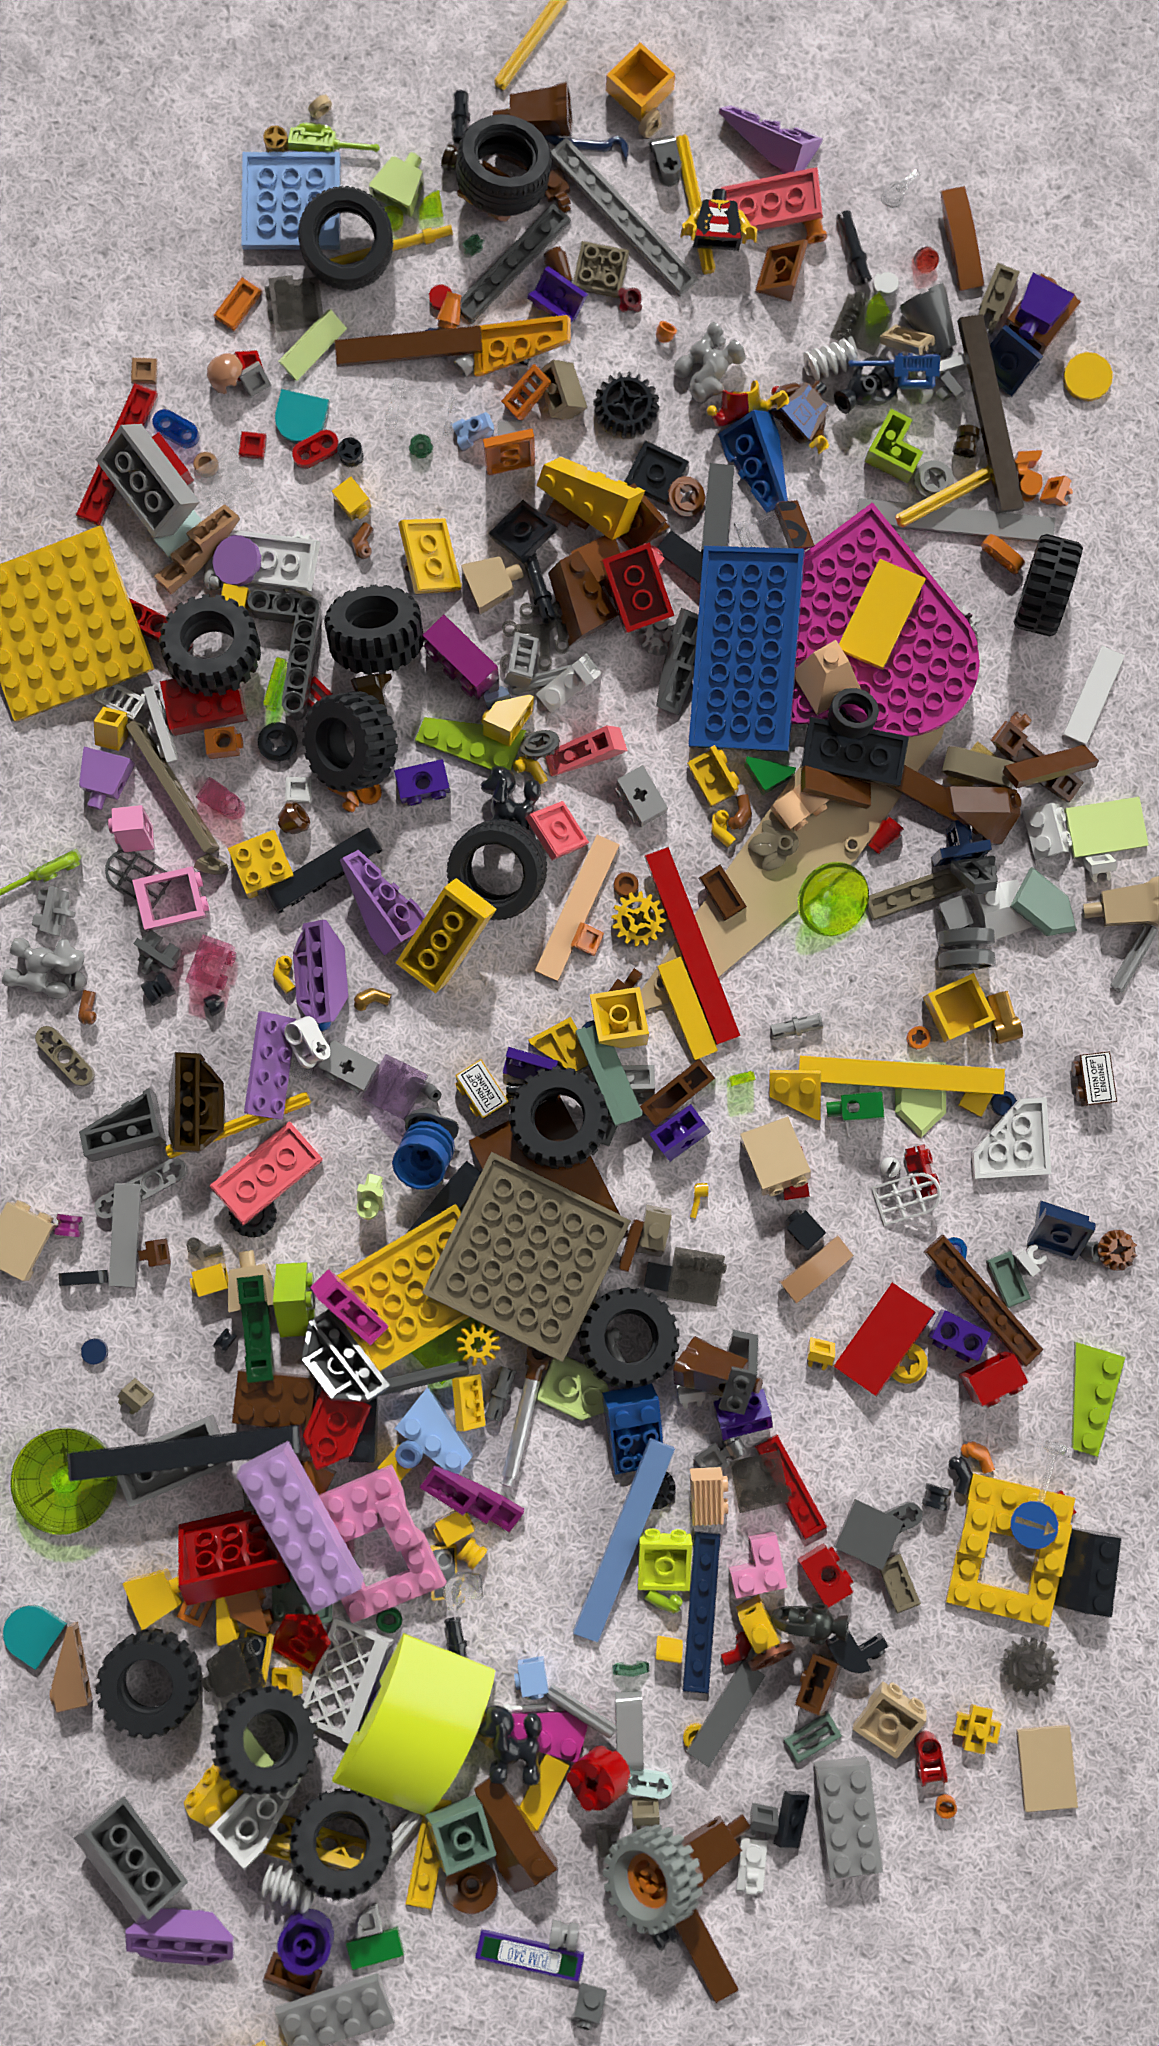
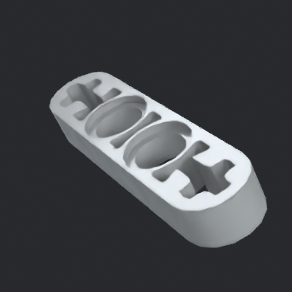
M173 1158L127 1183L142 1184V1202L185 1178L187 1166L184 1161ZM172 1163L175 1166L180 1165L182 1169L179 1170V1176L177 1177L175 1174L167 1176L166 1179L169 1182L165 1184L164 1177L159 1170L162 1169L163 1173H166L172 1169ZM151 1175L157 1176L160 1181L159 1186L154 1190H150L146 1186V1180ZM114 1190L97 1199L94 1209L99 1217L112 1218L113 1206L110 1208V1214L106 1211L102 1212L101 1208L104 1206L103 1201L107 1203L113 1202Z

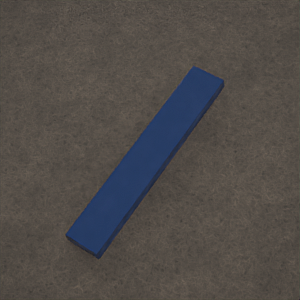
M694 1531L683 1692L709 1694L720 1533Z

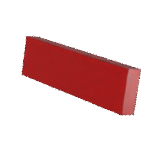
M776 1434L754 1446L804 1539L806 1540L827 1528L779 1436Z

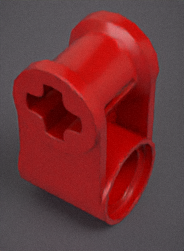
M929 1731L919 1732L915 1737L914 1746L921 1787L926 1786V1783L937 1781L948 1783L947 1770L940 1742ZM925 1742H933V1747L930 1750H922Z

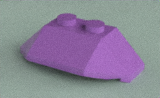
M327 920L303 923L302 933L293 951L296 1003L306 1016L315 1019L317 1024L332 1022L336 1019L348 999L345 947Z
M161 1908L148 1921L139 1925L135 1923L128 1927L125 1932L127 1952H136L141 1957L156 1962L210 1966L221 1963L224 1960H233L234 1937L213 1912Z

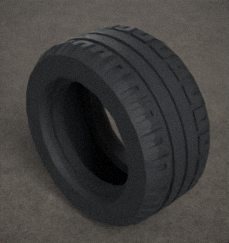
M502 114L482 118L466 129L459 142L456 163V180L459 189L475 207L486 213L507 217L527 212L537 206L546 193L552 166L550 146L542 133L524 119ZM494 154L507 155L521 161L528 172L522 176L511 178L497 176L487 171L480 164L479 160Z
M352 186L328 188L326 191L324 190L322 193H318L316 197H313L312 201H309L305 207V211L302 212L298 227L300 250L309 270L322 283H326L327 286H331L334 289L337 288L338 290H359V288L362 289L365 286H369L370 283L373 284L387 269L393 253L392 227L383 206L370 193L367 194L366 191ZM339 213H352L360 216L369 224L374 235L371 251L363 260L355 264L341 265L332 262L322 253L319 247V235L322 226L329 218Z
M487 820L468 830L454 845L447 862L448 884L457 878L495 907L497 910L491 917V920L511 919L528 909L543 889L545 879L547 878L545 852L542 849V845L539 844V840L535 838V835H532L531 831L526 830L524 826L515 824L513 821L509 822V820ZM497 844L510 849L517 855L523 870L520 888L505 895H496L482 888L477 883L472 871V860L477 849L485 845Z

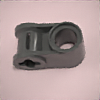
M674 135L649 140L650 153L653 152L654 160L652 161L655 163L660 182L668 187L676 185L680 180L681 160Z

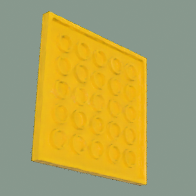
M99 525L0 564V684L14 721L17 722L155 670L102 526Z

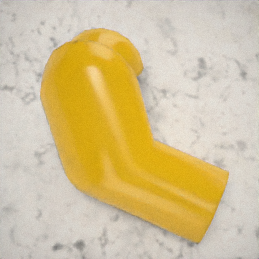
M520 756L518 760L513 762V768L517 773L523 771L531 773L533 779L538 781L540 785L548 781L538 761Z

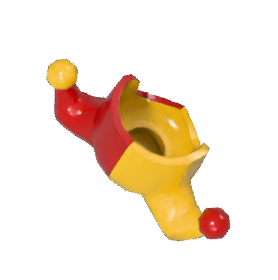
M755 380L752 381L750 391L748 392L732 391L730 393L723 390L722 408L720 411L717 412L716 406L712 405L706 411L712 417L716 427H723L735 420L741 419L753 410L769 412L768 409L776 401H771L770 398L767 400L761 399L759 383ZM774 386V387L772 388V390H771V394H772V395L775 394V392H776V390H777V388H778L779 386Z

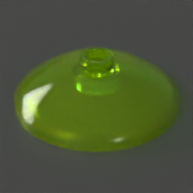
M844 862L823 864L807 876L800 888L797 904L800 918L810 930L819 935H841L856 926L865 914L869 902L868 884L863 874L850 864ZM829 891L828 897L824 898V894Z

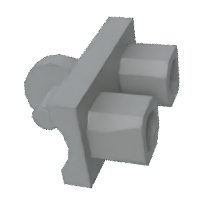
M49 886L48 890H40L37 900L39 904L45 906L43 914L36 913L33 915L32 926L39 928L42 932L60 936L62 926H65L67 917H75V912L69 910L70 901H68L70 892L53 886Z

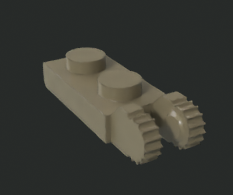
M997 263L978 309L980 310L978 315L983 314L984 317L986 312L994 316L988 326L987 333L993 334L999 318L1002 317L1020 274V271Z

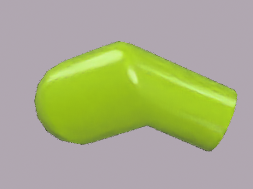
M648 1590L644 1597L646 1601L657 1608L672 1614L678 1613L683 1604V1600L678 1595H671L669 1599L656 1590Z

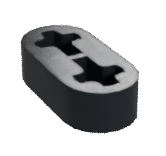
M108 1270L58 1273L59 1286L108 1283Z

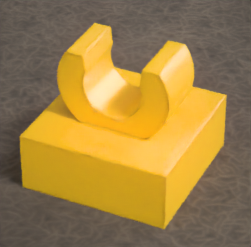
M810 1337L807 1348L808 1367H812L815 1361L822 1363L821 1370L825 1371L828 1365H833L835 1343Z

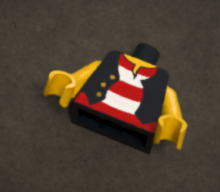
M717 188L712 191V199L702 200L701 207L695 208L682 224L680 238H683L685 235L690 236L691 240H693V248L739 251L741 238L742 244H746L748 239L757 243V228L750 225L743 211L738 210L736 201L726 200L727 191Z

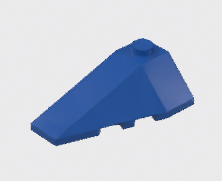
M753 410L718 433L725 457L730 463L734 462L735 467L739 471L738 475L741 479L746 480L751 487V493L766 513L773 512L776 503L788 501L780 435L774 417L770 412Z

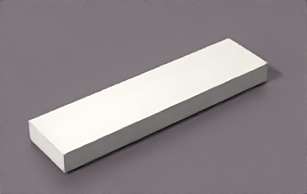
M1104 646L1100 647L1063 732V737L1081 745L1087 744L1125 655Z

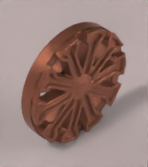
M792 1641L780 1643L777 1647L773 1646L765 1650L766 1653L756 1655L754 1659L748 1662L752 1671L772 1666L791 1655L796 1648Z

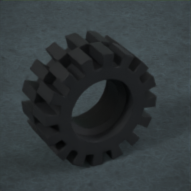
M273 1201L262 1210L263 1217L261 1221L254 1225L249 1223L242 1225L229 1211L230 1224L242 1236L254 1238L265 1235L274 1227L273 1225L277 1220L275 1203Z

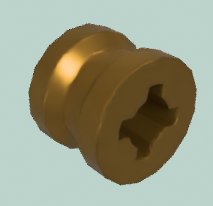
M274 125L264 131L263 140L267 152L289 151L288 136L284 128Z

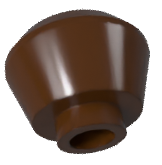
M286 802L278 815L280 829L284 833L289 832L290 834L307 831L310 827V818L306 811L296 802Z

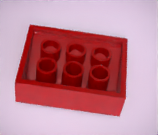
M254 1507L178 1524V1587L187 1606L291 1582L290 1570Z

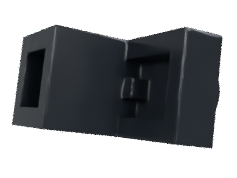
M849 1630L846 1642L836 1638L835 1635L825 1641L838 1664L852 1673H865L872 1670L867 1660L881 1657L885 1653L884 1649L889 1647L881 1633L859 1646Z

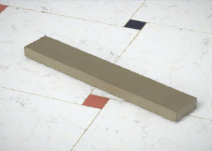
M136 721L127 724V729L203 852L212 854L219 850V845L171 767L166 762V759L164 757L161 758L157 745L145 725Z

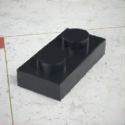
M784 1791L778 1818V1830L773 1841L774 1845L779 1848H799L810 1794L803 1791Z

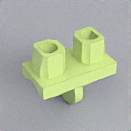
M367 1174L365 1185H358L356 1210L362 1219H373L377 1216L379 1210L383 1211L384 1190L382 1185L383 1177Z

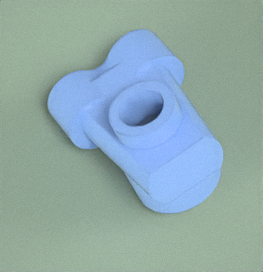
M487 412L473 416L468 420L462 418L452 424L453 430L457 435L458 445L463 451L474 446V442L479 438H489L494 433V424Z

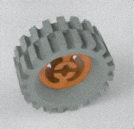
M657 1824L652 1827L646 1826L619 1839L609 1849L611 1854L605 1858L604 1863L608 1864L609 1867L603 1869V1877L609 1880L608 1883L604 1884L605 1892L611 1891L612 1898L608 1900L611 1907L616 1904L619 1908L616 1912L617 1916L620 1919L626 1917V1925L633 1928L637 1926V1932L643 1934L648 1931L649 1935L662 1932L689 1917L693 1913L692 1910L697 1908L699 1904L696 1898L702 1895V1888L697 1886L698 1883L702 1882V1873H696L695 1870L700 1865L697 1858L692 1860L690 1856L693 1849L690 1845L685 1847L682 1845L684 1838L680 1834L672 1836L673 1829L669 1827L662 1829V1825Z

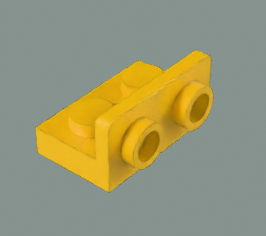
M469 1374L453 1378L452 1387L456 1431H468L486 1426L481 1374Z

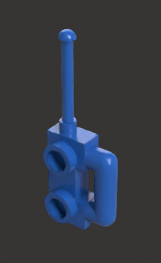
M898 353V355H895V360H850L849 366L895 367L894 377H898V387L900 389H933L936 377L940 376V355H913V353L903 355V353ZM908 371H926V378L908 379Z

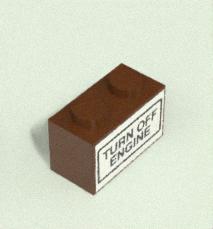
M1110 1051L1075 1056V1061H1072L1071 1068L1073 1076H1077L1078 1086L1075 1087V1096L1078 1102L1081 1101V1107L1117 1102Z

